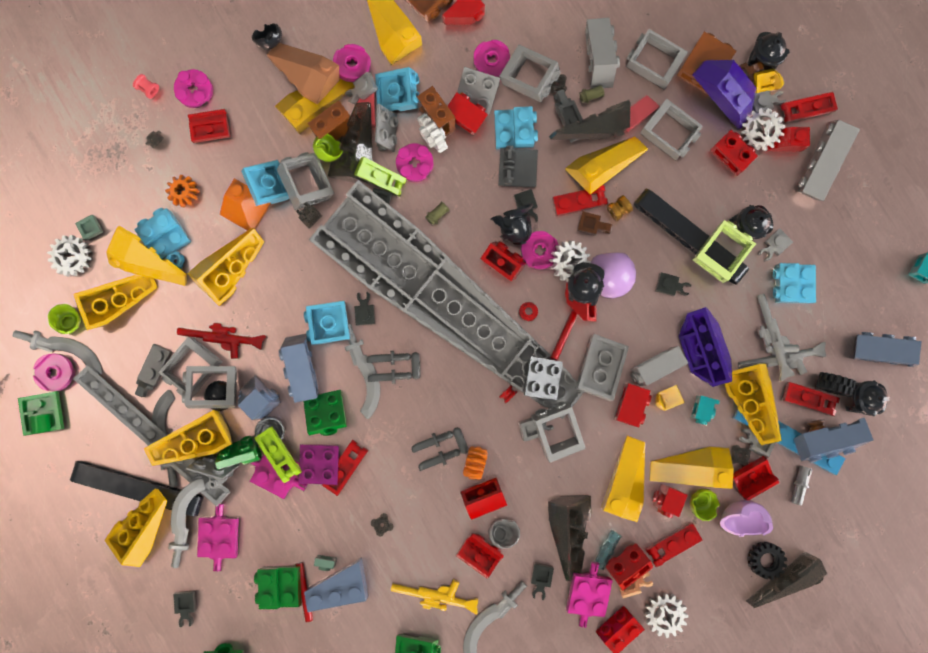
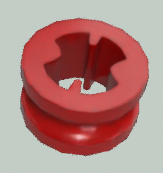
M512 385L499 396L504 399L505 404L518 392L512 389Z

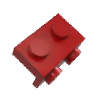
M764 456L733 473V483L736 491L744 500H751L780 483Z
M472 533L467 537L457 552L456 557L488 579L504 555L501 554V551L496 546L487 544L481 535Z
M623 606L600 626L596 633L613 653H619L645 629L629 610Z

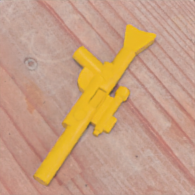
M453 579L450 586L443 585L438 590L420 586L419 589L392 583L391 591L424 598V601H420L424 609L430 610L432 607L446 611L447 606L444 604L439 605L441 602L464 607L475 615L478 614V598L465 600L455 597V592L459 585L457 580Z

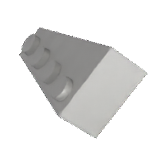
M841 120L827 123L815 153L807 165L805 176L798 183V192L818 201H824L860 131L859 128Z

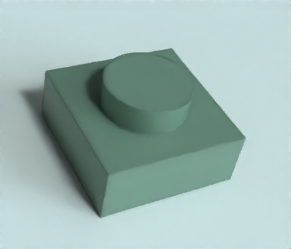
M90 215L75 223L85 241L103 233L94 215Z
M317 555L314 566L319 567V570L330 571V569H334L336 566L337 558Z

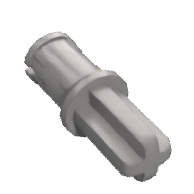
M804 466L799 467L796 482L793 483L796 485L792 497L793 504H803L806 489L810 488L808 485L813 469Z

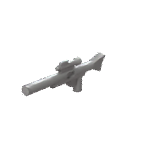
M760 294L757 298L767 329L760 326L761 330L758 332L760 338L764 339L766 352H771L773 349L770 344L772 343L779 364V381L781 382L795 375L787 365L784 354L786 352H799V345H790L789 339L786 336H781L776 319H772L765 294Z
M822 342L813 348L799 350V352H786L784 356L790 369L797 368L800 375L807 373L803 364V357L813 355L826 357V342ZM773 346V350L767 352L771 353L772 356L738 362L739 369L757 364H766L767 367L779 365Z

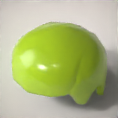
M329 134L321 139L316 137L313 142V151L317 158L322 161L332 162L343 153V150H340V141L335 140Z
M57 304L51 308L47 315L50 327L60 334H72L79 328L81 323L80 314L69 304Z
M699 489L691 496L689 505L692 513L702 521H710L716 518L717 507L720 506L717 495L710 489Z

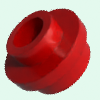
M525 302L519 308V315L525 321H532L538 315V308L532 302ZM526 308H530L532 310L531 315H527L525 313Z

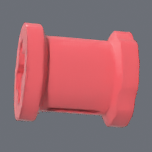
M143 74L138 75L133 82V87L136 90H141L149 99L155 97L159 91V85L150 82Z

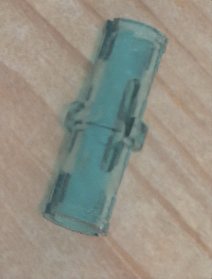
M613 530L610 531L604 544H601V550L594 563L598 562L600 564L599 569L604 570L611 555H614V549L622 538V535Z

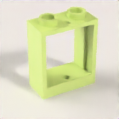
M725 220L719 223L692 259L722 283L730 280L756 245L750 235L741 233L736 229L737 226L734 223L726 222ZM721 231L744 247L727 270L705 254Z

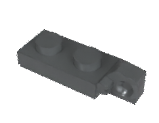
M564 89L557 91L553 95L556 102L554 105L570 142L572 143L587 137L589 132L575 101L567 98Z
M156 344L152 345L137 377L136 384H138L135 395L146 397L149 390L157 387L162 376L158 372L170 359L172 351Z

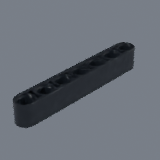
M646 188L634 202V206L695 255L710 237L650 189ZM715 240L705 252L707 256L726 270L736 258ZM742 262L729 282L738 285L749 271L748 266Z
M75 461L70 477L71 482L140 502L154 489H159L167 500L165 509L172 510L174 501L182 490L83 461ZM197 494L193 497L187 507L186 515L198 516L204 496Z

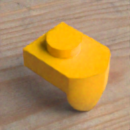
M774 69L755 72L754 85L756 86V93L781 89L784 85L781 74Z
M677 385L658 392L655 396V405L663 411L685 403Z

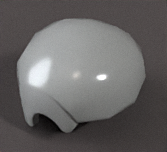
M266 417L257 423L254 433L256 437L268 428L273 427L282 440L285 430L281 421L274 417Z
M497 519L488 530L489 540L498 548H511L517 544L520 538V528L513 520Z

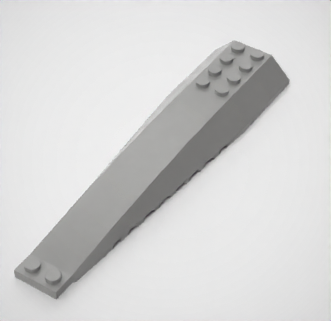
M357 180L346 194L347 198L325 225H320L309 240L369 289L524 393L523 389L526 381L524 378H527L525 372L528 371L527 360L530 359V356L552 360L550 358L551 355L453 263L421 230ZM562 366L557 400L529 397L548 408L561 401H567L573 407L584 392L576 389L577 381Z

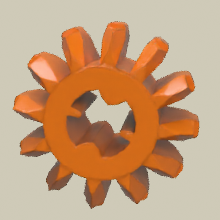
M179 175L178 179L172 177L173 183L167 182L170 188L166 189L165 192L169 194L167 199L173 201V205L178 206L180 204L182 208H185L186 203L190 206L192 205V199L198 200L194 195L199 193V190L196 188L197 183L192 181L191 177L187 176L185 178L184 175Z
M477 446L469 448L463 470L465 477L473 480H480L482 478L488 455L487 450Z

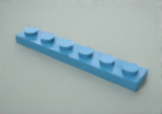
M737 409L732 418L748 426L747 420ZM778 421L782 441L776 443L799 455L793 439L801 435V433ZM839 455L827 459L826 456H823L822 460L812 463L833 475H837L846 458Z

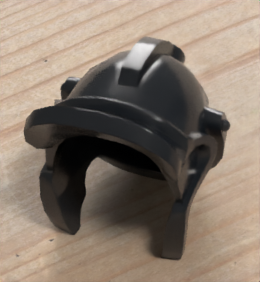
M760 33L750 54L748 65L752 66L757 57L761 63L773 66L771 69L776 70L778 65L783 63L790 53L789 49L786 48V41L782 37V33Z
M532 203L504 212L505 217L496 215L490 218L496 225L500 226L501 233L503 234L500 238L504 242L510 241L515 245H522L530 239L532 228L529 210L533 206Z
M749 205L741 210L739 214L729 219L732 223L737 220L738 230L741 233H747L753 240L766 237L773 230L772 215L762 205Z
M592 263L577 264L574 267L573 274L568 278V300L573 302L574 299L577 302L591 303L590 306H595L603 291L604 270Z
M875 380L856 383L853 393L855 407L845 406L846 411L874 417L885 411L890 397H887L885 387Z

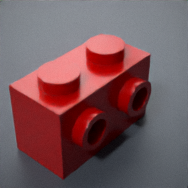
M456 92L448 104V108L455 116V123L471 135H474L488 115L485 112L486 109L479 104L475 105L470 102V98L466 94Z
M732 130L710 149L736 176L742 173L758 157L755 149L747 145L739 133Z
M501 241L490 243L480 258L510 281L516 279L527 264L523 261L524 258L520 254L510 252L508 246Z
M625 383L614 420L638 428L640 424L643 425L646 418L644 413L645 407L649 406L652 395H650L651 390Z
M497 478L460 492L471 520L507 506Z
M661 484L659 490L654 492L652 501H654L653 505L658 508L657 512L669 518H673V515L680 517L688 495Z
M637 543L633 546H627L621 555L611 558L607 563L608 565L605 566L622 591L653 568L651 560Z

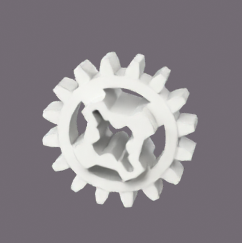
M760 108L758 114L752 111L753 117L747 116L748 123L742 124V126L746 127V130L741 131L742 134L746 135L743 140L749 142L748 145L754 146V149L758 151L761 147L762 150L767 151L768 145L774 148L775 141L781 142L778 137L784 136L781 129H784L785 125L780 124L784 119L778 117L779 113L776 111L772 113V110L769 108L766 112ZM769 117L771 120L764 121L762 118ZM762 125L765 126V128H764V131H765L764 133H765V134L761 133V131H762ZM762 138L764 142H757L755 139Z
M424 113L417 118L421 126L419 131L430 148L434 146L440 153L446 150L448 146L444 140L446 136L443 128L439 129L427 114Z
M62 235V240L56 238L55 242L57 244H50L53 250L47 252V254L52 256V258L48 259V262L53 263L51 268L57 269L56 273L67 277L70 274L77 276V271L84 273L83 267H89L86 263L87 260H92L91 257H88V254L92 251L86 249L88 243L83 242L82 238H76L73 235H70L69 238Z
M575 241L562 242V246L556 245L557 252H551L554 259L549 260L554 262V265L550 267L556 270L554 276H560L559 280H566V282L569 281L568 278L573 274L574 267L577 264L591 263V261H587L590 254H585L587 248L581 247V243H575Z
M664 593L663 597L656 594V600L649 599L652 603L651 606H645L649 610V612L644 613L645 617L649 618L645 622L647 625H651V631H656L658 636L664 633V636L668 638L669 633H672L675 637L676 630L683 631L681 625L687 626L684 618H688V614L683 612L687 608L685 605H681L683 601L680 598L676 600L674 594H671L670 598L667 593ZM666 603H672L675 606L672 605L669 607L666 605ZM664 609L668 612V614H667V616H668V617H667L668 621L664 618V616H665V614H664V613H665ZM657 624H659V625L664 624V625H666L667 627H660V626H658Z

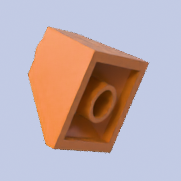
M234 178L224 194L220 215L248 231L251 228H257L271 203L256 206L248 186Z

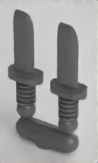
M392 350L390 354L368 356L367 363L391 362V365H395V361H408L411 359L412 374L410 372L395 374L394 369L391 370V373L372 374L368 376V382L392 381V384H396V380L399 379L409 380L412 377L415 380L421 377L419 353L413 352L412 355L409 353L394 354V350Z
M454 428L453 432L448 431L439 436L433 433L432 438L412 446L413 453L436 445L437 448L440 446L439 442L452 438L454 434L459 449L446 452V454H443L442 451L438 452L439 456L420 463L418 466L419 471L443 463L444 466L447 464L446 460L459 456L460 452L462 454L468 452V446L460 428Z

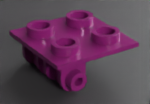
M300 444L299 466L302 472L299 474V484L338 485L339 446Z

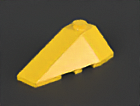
M367 0L381 51L391 65L422 45L420 34L394 0Z
M340 78V81L318 105L303 97L297 90L289 93L275 107L293 128L301 134L309 127L308 122L342 99L345 93L355 86L353 82H347Z
M634 136L583 155L568 165L565 170L591 194L645 153L648 148Z
M121 226L116 228L106 251L108 262L111 266L126 272L183 286L187 284V275L168 259L162 260L152 247L147 249L140 243L141 239Z
M251 228L200 261L187 274L202 291L220 306L234 293L237 288L235 285L240 277L243 278L245 275L246 267L254 260L264 241L256 230Z
M136 274L73 295L88 331L107 325L156 290L157 285L154 278Z
M757 364L732 371V382L725 383L726 391L730 398L734 400L739 412L747 420L748 426L759 443L765 445L782 441L772 384L766 364Z

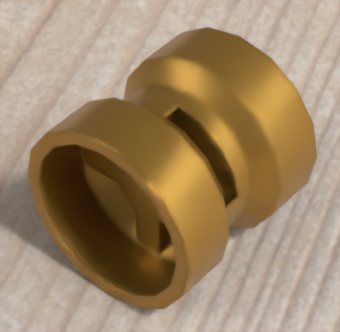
M624 195L620 196L615 203L611 202L606 206L609 214L615 221L620 220L624 214H629L633 211L631 203Z

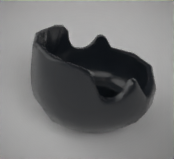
M275 23L270 25L264 24L263 31L255 30L252 34V41L264 50L273 49L282 38L281 28Z
M218 380L210 383L205 390L204 400H226L227 382ZM211 408V409H212V410H216V411H223V410H226V409H228V408Z

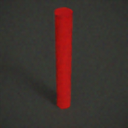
M573 309L550 357L552 360H558L578 316Z
M299 562L295 566H300L301 600L305 622L313 621L312 612H307L304 594L307 590L303 562Z

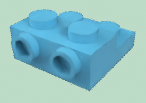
M407 67L375 74L376 86L378 88L376 90L377 104L384 106L390 111H406L418 108L417 103H420L417 98L419 92L417 91L416 84H419V76L413 69Z
M532 106L513 107V110H494L496 149L506 148V146H514V148L534 147V142L538 141V131L534 130L533 123H537V113L533 111Z
M278 160L245 167L241 171L256 206L266 203L275 204L289 199L277 171L280 164Z
M167 208L155 210L152 218L140 220L137 223L138 227L134 229L144 245L155 249L162 260L166 259L170 253L177 252L191 242L173 213Z
M779 263L775 265L773 269V279H775L773 297L775 298V303H816V265H799V263Z
M345 301L306 306L304 319L305 323H308L309 326L306 335L311 345L350 339Z

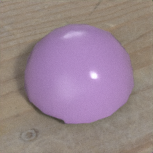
M605 253L596 255L592 259L591 263L601 267L605 273L601 296L614 299L624 296L631 290L636 280V269L633 261L627 254Z
M741 500L730 504L723 512L720 520V525L725 531L739 537L759 534L764 536L773 530L772 519L768 511L762 505L751 500Z

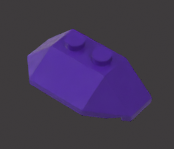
M734 60L703 61L692 76L733 125L740 130L743 127L742 124L748 121L746 117L752 116L756 86Z
M707 307L687 313L679 339L691 373L709 383L712 387L732 382V361L719 323Z

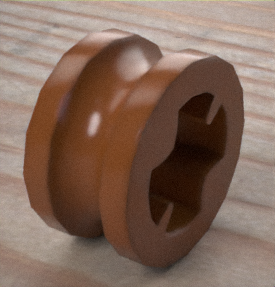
M825 420L807 422V426H810L809 432L826 428L823 425Z

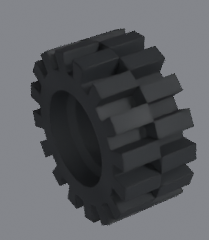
M820 372L816 388L829 393L852 397L856 381L841 375Z
M759 542L758 546L754 545L752 547L753 551H749L751 557H747V560L750 561L748 565L756 575L767 580L768 578L773 580L774 577H780L779 573L784 574L785 571L782 569L783 567L787 568V564L784 563V561H787V558L784 557L786 554L779 546L769 542ZM771 553L774 562L772 566L764 568L761 564V558L764 554Z

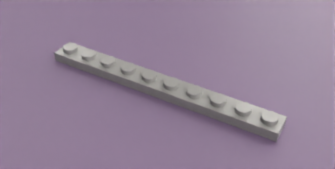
M88 365L73 378L148 446L167 436ZM193 458L168 463L189 483L200 478L204 479L205 490L201 491V493L216 507L230 493L223 484H220L216 489L210 488L208 485L209 476L186 470V467L195 461Z

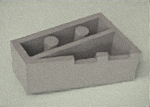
M610 18L587 19L585 36L587 55H589L591 64L589 65V72H592L590 87L594 88L602 85L603 88H613L616 69L620 67V58L616 56L617 41H613L614 25L610 24Z

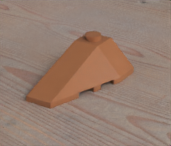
M279 43L267 53V57L287 76L289 82L298 88V92L317 105L340 81L339 65L322 55Z

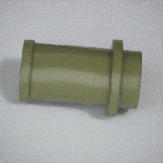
M602 85L588 90L582 89V92H579L580 101L586 104L605 95Z
M441 201L431 212H427L425 218L431 225H434L450 210Z

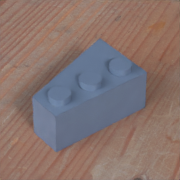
M861 332V335L856 336L854 359L886 362L894 365L904 364L908 365V367H915L920 362L922 341H916V337L903 336V339H896L895 335L882 334V337H877L871 332Z
M301 334L286 337L281 349H279V357L281 361L284 360V376L290 383V386H288L289 396L293 397L294 403L316 399L319 389L315 368L313 369L310 358L312 357V352L308 350L307 335Z
M256 375L239 390L238 406L251 420L266 418L281 403L278 399L280 397L274 389L269 390Z
M865 417L851 424L845 422L839 424L840 426L826 427L803 433L794 438L793 440L801 461L810 460V463L822 460L823 456H826L827 459L837 457L842 452L844 455L855 453L856 448L873 441Z
M362 558L308 587L304 592L307 612L366 601L369 595Z

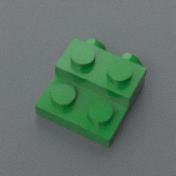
M270 566L257 570L254 575V583L258 584L255 603L259 604V610L302 606L300 566Z
M399 634L396 637L395 653H441V646L438 645V639L424 636L417 638Z

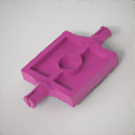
M265 454L261 460L250 463L256 467L249 482L282 499L286 498L289 490L293 487L303 492L306 489L299 485L298 475H293L288 482L284 483ZM287 464L282 466L285 471L290 469Z
M224 504L215 506V516L200 517L198 519L197 557L213 559V571L216 572L222 571V559H235L238 555L239 518L223 516Z
M594 561L591 562L589 573H573L566 606L567 613L581 615L578 625L582 628L587 627L588 617H605L613 582L611 577L597 574L600 564L598 562L594 563Z

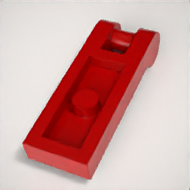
M834 92L794 100L780 105L781 111L784 112L785 116L783 118L784 124L838 110ZM792 108H796V114H792Z
M600 186L591 194L586 190L554 196L552 199L556 216L608 205V199L605 198L604 194L606 191L605 186ZM597 194L598 200L593 201L592 195Z
M787 382L782 400L835 417L836 404H839L840 398ZM825 400L828 401L827 408L823 407Z
M352 440L338 460V485L322 484V486L338 496L369 450L364 447L362 449L357 445L356 441ZM352 451L358 455L356 459L349 456Z
M691 522L646 548L648 555L652 556V562L655 567H659L703 540ZM662 548L664 554L660 556L658 550Z

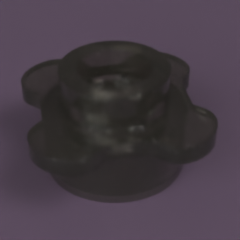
M561 74L558 80L553 82L550 93L562 89L566 92L567 87L565 83L567 77L564 74Z
M152 131L146 137L148 141L145 144L155 148L164 137L160 131Z
M734 445L732 447V463H739L741 466L748 465L751 450Z
M382 513L379 518L372 519L371 526L374 527L377 536L381 537L387 531L393 530L394 525L389 522L386 513Z

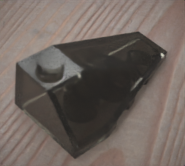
M627 100L606 108V111L598 114V117L595 113L582 120L581 124L580 121H576L555 130L549 138L550 140L607 139L612 136L614 139L619 138L630 127L631 103Z
M362 102L356 103L347 122L348 130L345 136L340 138V143H342L340 150H343V153L338 159L331 162L328 177L356 183L357 180L361 183H368L354 175L361 157L372 161L371 103Z
M590 495L560 496L548 501L549 523L564 576L568 582L572 580L573 573L581 574L585 555L582 547L584 539L588 537V532H585L586 524L591 519Z
M804 552L789 564L787 568L783 569L785 571L784 574L779 573V578L774 577L773 580L765 584L746 602L753 608H757L817 585L823 581L824 576L827 574L826 569L819 558Z

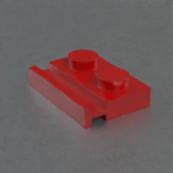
M225 109L188 114L190 137L193 143L230 137L227 111Z

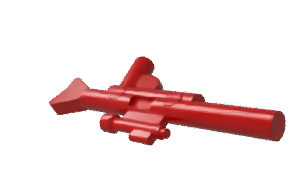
M220 323L209 325L212 332L185 328L177 329V335L203 338L204 342L221 344L222 349L230 351L231 359H238V346H240V343L252 344L262 350L266 339L265 335L247 337L228 334V331L235 333L236 328L222 327Z

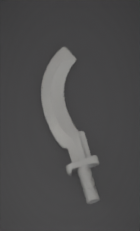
M348 324L350 333L348 341L350 345L346 346L345 349L350 351L354 366H358L365 379L367 395L360 412L366 419H369L375 412L379 402L380 383L379 381L368 382V376L377 374L372 363H367V355L362 353L360 345L364 344L363 340L361 339L357 342L352 326Z
M17 330L12 334L14 338L28 341L30 343L29 348L32 350L39 348L48 352L57 350L74 354L98 375L102 374L101 365L95 354L78 341L57 336L46 339L40 337L41 333L36 330L33 331L34 335Z
M167 390L159 398L152 415V422L166 435V413L171 403L175 400L171 390ZM168 463L161 465V470H165L167 467L170 487L178 486L175 469Z
M202 478L184 487L176 497L172 507L171 530L175 534L174 542L169 543L168 549H174L171 564L173 568L179 567L182 550H188L189 544L186 543L189 531L185 523L186 510L193 497L205 490L204 479Z
M523 581L509 595L504 591L502 593L504 598L498 605L493 604L474 619L464 638L463 653H477V643L483 630L497 618L502 619L512 607L515 609L518 606L514 600L527 587Z

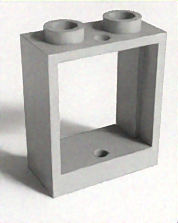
M648 29L647 33H642L636 44L639 45L637 49H632L627 57L629 62L626 67L665 90L688 52ZM647 42L674 58L664 77L636 61Z
M518 45L500 74V79L503 85L542 102L544 97L549 95L553 82L558 80L560 68L557 61ZM526 59L548 68L537 88L515 79Z
M666 99L640 134L674 160H677L679 156L683 158L690 150L688 147L690 142L695 143L701 136L699 131L703 126ZM665 113L692 132L678 150L652 131Z
M305 152L296 158L286 157L281 160L277 171L294 210L328 201L332 197L334 192L315 153L309 154ZM308 165L319 190L299 195L289 170Z
M187 337L158 372L163 376L161 379L170 386L173 384L181 396L182 391L186 390V384H183L171 372L190 349L208 362L210 366H219L223 362L193 337ZM213 373L202 374L192 387V397L196 395Z
M679 346L671 347L632 368V374L630 375L635 384L648 386L688 364V361Z
M187 366L186 372H183V384H186V390L182 391V403H185L187 408H236V367ZM193 373H227L226 400H192Z
M567 401L557 402L553 407L539 409L535 414L531 415L544 455L550 463L586 449L573 408ZM567 414L575 437L549 447L542 423Z

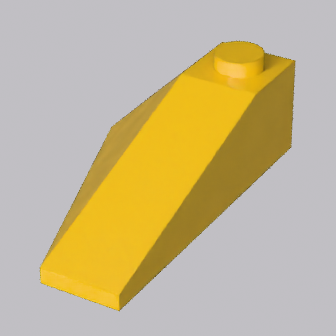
M212 410L143 449L151 465L156 466L216 454L232 445L229 428L220 411Z
M626 435L600 507L603 511L628 520L638 521L644 504L645 442Z
M708 446L703 449L650 461L649 481L732 489L734 469L730 450L724 447Z
M154 489L139 503L138 508L134 511H129L123 521H118L104 540L121 565L140 567L150 553L167 503L166 498L159 489Z

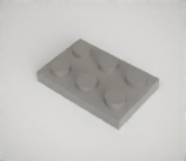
M592 334L576 389L608 401H614L629 346Z

